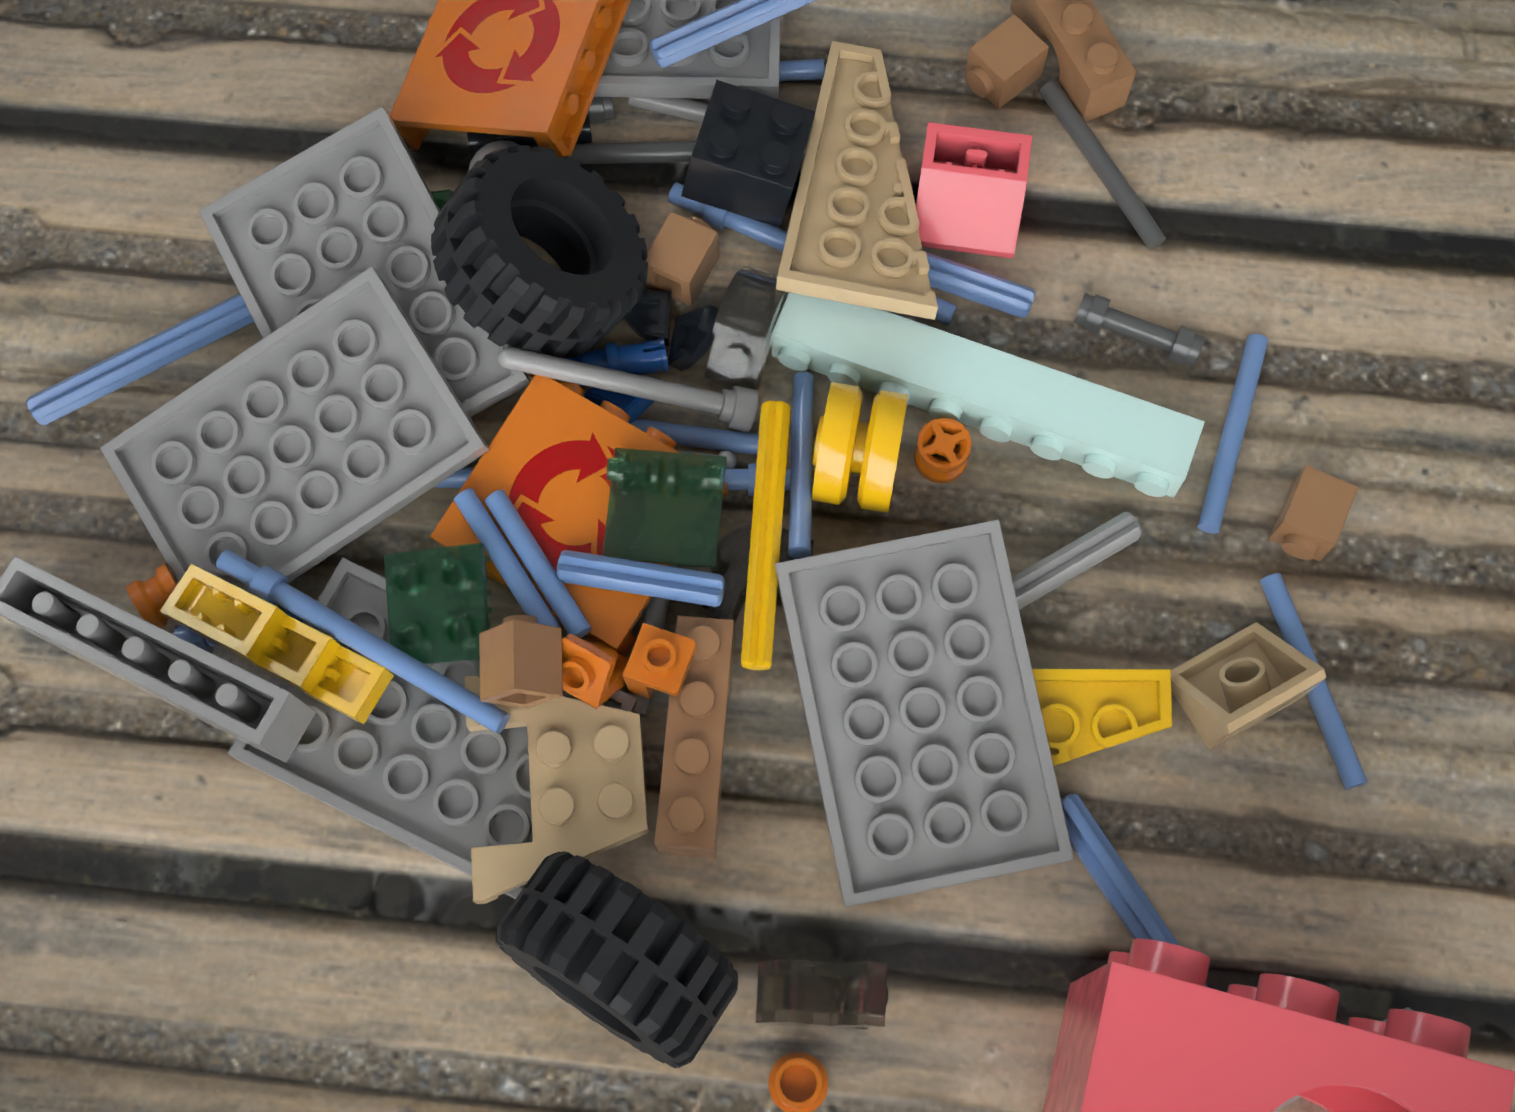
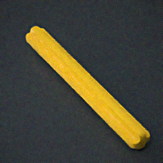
M765 401L761 405L741 651L742 667L758 671L768 670L772 666L778 586L775 563H779L791 410L790 405L783 401Z

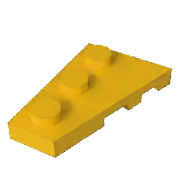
M1032 669L1053 766L1172 727L1171 669Z

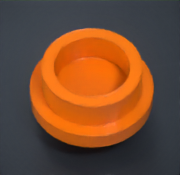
M789 1053L781 1057L772 1067L768 1079L769 1093L774 1103L784 1112H812L822 1104L827 1095L828 1076L826 1070L819 1060L807 1053Z

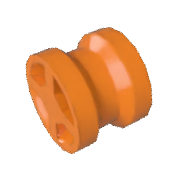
M949 418L934 419L924 425L918 435L914 457L916 469L922 477L934 483L944 484L953 482L962 475L966 469L972 445L970 433L964 425ZM937 453L941 456H945L947 461H944V459H940L936 456L933 457L932 455Z
M164 563L155 568L154 576L148 580H135L126 585V591L143 620L161 629L167 626L169 617L162 614L160 610L177 586L178 581L168 564Z

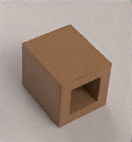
M1013 14L969 48L964 77L971 90L977 96L988 99L997 109H1000L1042 76L1049 46Z
M670 212L647 252L648 276L645 286L652 290L671 291L673 299L692 307L719 258L718 232L698 217L688 216L685 218Z
M1306 465L1291 483L1268 540L1282 545V549L1293 557L1303 560L1315 559L1321 561L1338 541L1358 486Z
M521 614L507 616L503 618V624L479 633L481 702L531 708L563 696L561 628L538 624L537 617Z

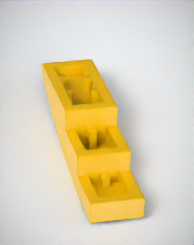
M193 564L189 566L160 610L165 616L363 725L394 676L385 667L341 646L332 637L286 615L277 606Z

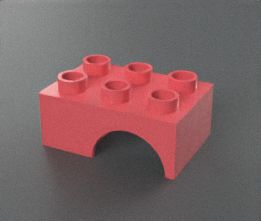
M1136 938L1132 940L1130 953L1112 951L1109 953L1106 965L1070 983L1043 1112H1273L1287 1100L1299 1095L1301 1098L1319 1105L1328 1112H1511L1515 1071L1468 1059L1471 1028L1463 1023L1418 1011L1389 1009L1387 1022L1351 1017L1348 1020L1347 1026L1335 1022L1340 993L1335 989L1300 978L1264 973L1259 976L1258 987L1230 984L1227 992L1205 987L1210 964L1209 956L1167 942Z

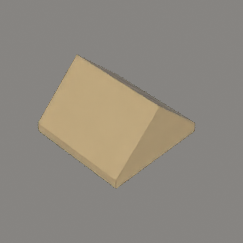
M1255 622L1172 669L1171 692L1211 751L1303 698L1327 677L1323 667Z

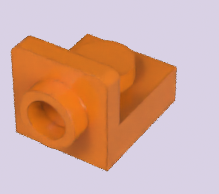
M643 623L622 675L629 693L650 700L654 689L670 695H678L696 650L695 641L691 638Z
M568 634L562 639L563 690L597 709L626 684L622 675L629 659L606 643L598 642L591 637L582 640L573 634Z

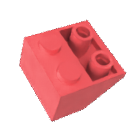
M928 122L916 202L920 222L918 231L922 247L1014 258L1027 185L1033 135Z

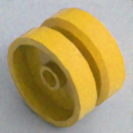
M831 382L824 416H820L812 462V465L816 466L812 490L813 501L839 505L847 497L851 472L861 474L857 501L861 509L889 513L908 394L880 390L874 397L869 423L861 422L863 394L860 387Z

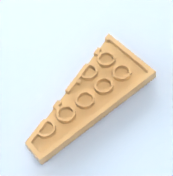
M832 41L777 275L776 290L935 320L938 304L935 291L932 292L928 277L929 263L926 251L922 250L918 231L920 222L906 159H902L899 145L900 132L898 123L894 122L890 104L891 91L882 51L880 49Z

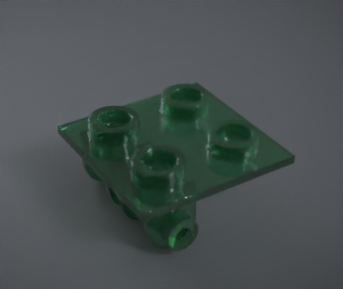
M615 448L614 458H609L607 463V480L611 481L602 556L640 562L716 568L727 457Z
M483 543L384 554L391 645L423 664L480 660L479 633L490 629L488 614L493 613V607H488L487 597L492 596V590H486V563H489V556H484Z

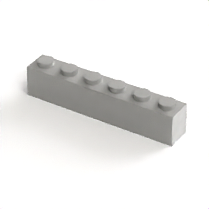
M15 556L0 578V616L285 763H287L316 713L292 693Z

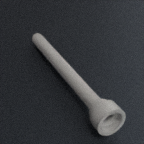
M510 346L502 348L498 353L500 365L507 369L716 414L717 420L725 422L726 428L749 432L756 416L758 391L754 389L734 386L732 390L723 389L721 393Z

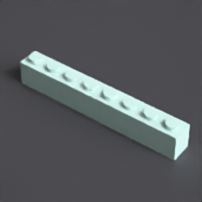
M789 292L771 334L772 357L778 358L781 364L792 370L806 371L809 369L828 376L832 382L859 386L877 394L880 390L908 394L907 405L928 411L929 415L934 419H954L962 424L979 429L983 436L993 441L1008 442L1011 440L1030 447L1034 454L1044 459L1060 460L1062 458L1081 465L1087 473L1095 477L1104 479L1115 477L1134 484L1138 491L1149 496L1163 497L1167 495L1172 498L1175 497L1186 479L1205 421L884 310Z

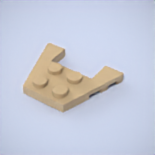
M464 676L465 688L480 696V677ZM564 696L531 708L492 703L510 714L509 721L504 729L527 727L533 841L529 843L471 848L473 902L476 904H486L499 898L498 896L524 884L526 885L543 859L556 852L566 851L573 856L578 855L589 859L649 833L640 714L603 705L595 709L581 700ZM466 716V727L470 732L489 730Z

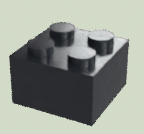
M716 79L691 155L681 197L780 228L795 185L816 111Z

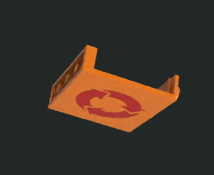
M438 0L415 57L411 61L399 95L393 104L390 116L396 128L412 150H419L424 136L428 135L429 129L533 137L539 147L555 150L556 156L561 158L567 155L571 156L631 0Z
M535 375L488 446L490 450L483 454L458 494L469 488L475 491L549 610L557 617L486 505L485 499L490 494L501 489L505 491L557 572L558 559L564 550L672 566L716 494L725 499L729 491L725 479L720 476L723 470L705 456L695 453L693 458L690 459L674 449L676 442L658 429L648 427L646 432H643L629 424L630 416L616 405L603 400L600 406L584 398L583 394L585 391L576 383ZM453 500L430 537L447 552L508 588ZM564 583L592 627L591 631L586 635L598 642L610 645L618 653L626 657L636 641L631 630L652 597Z

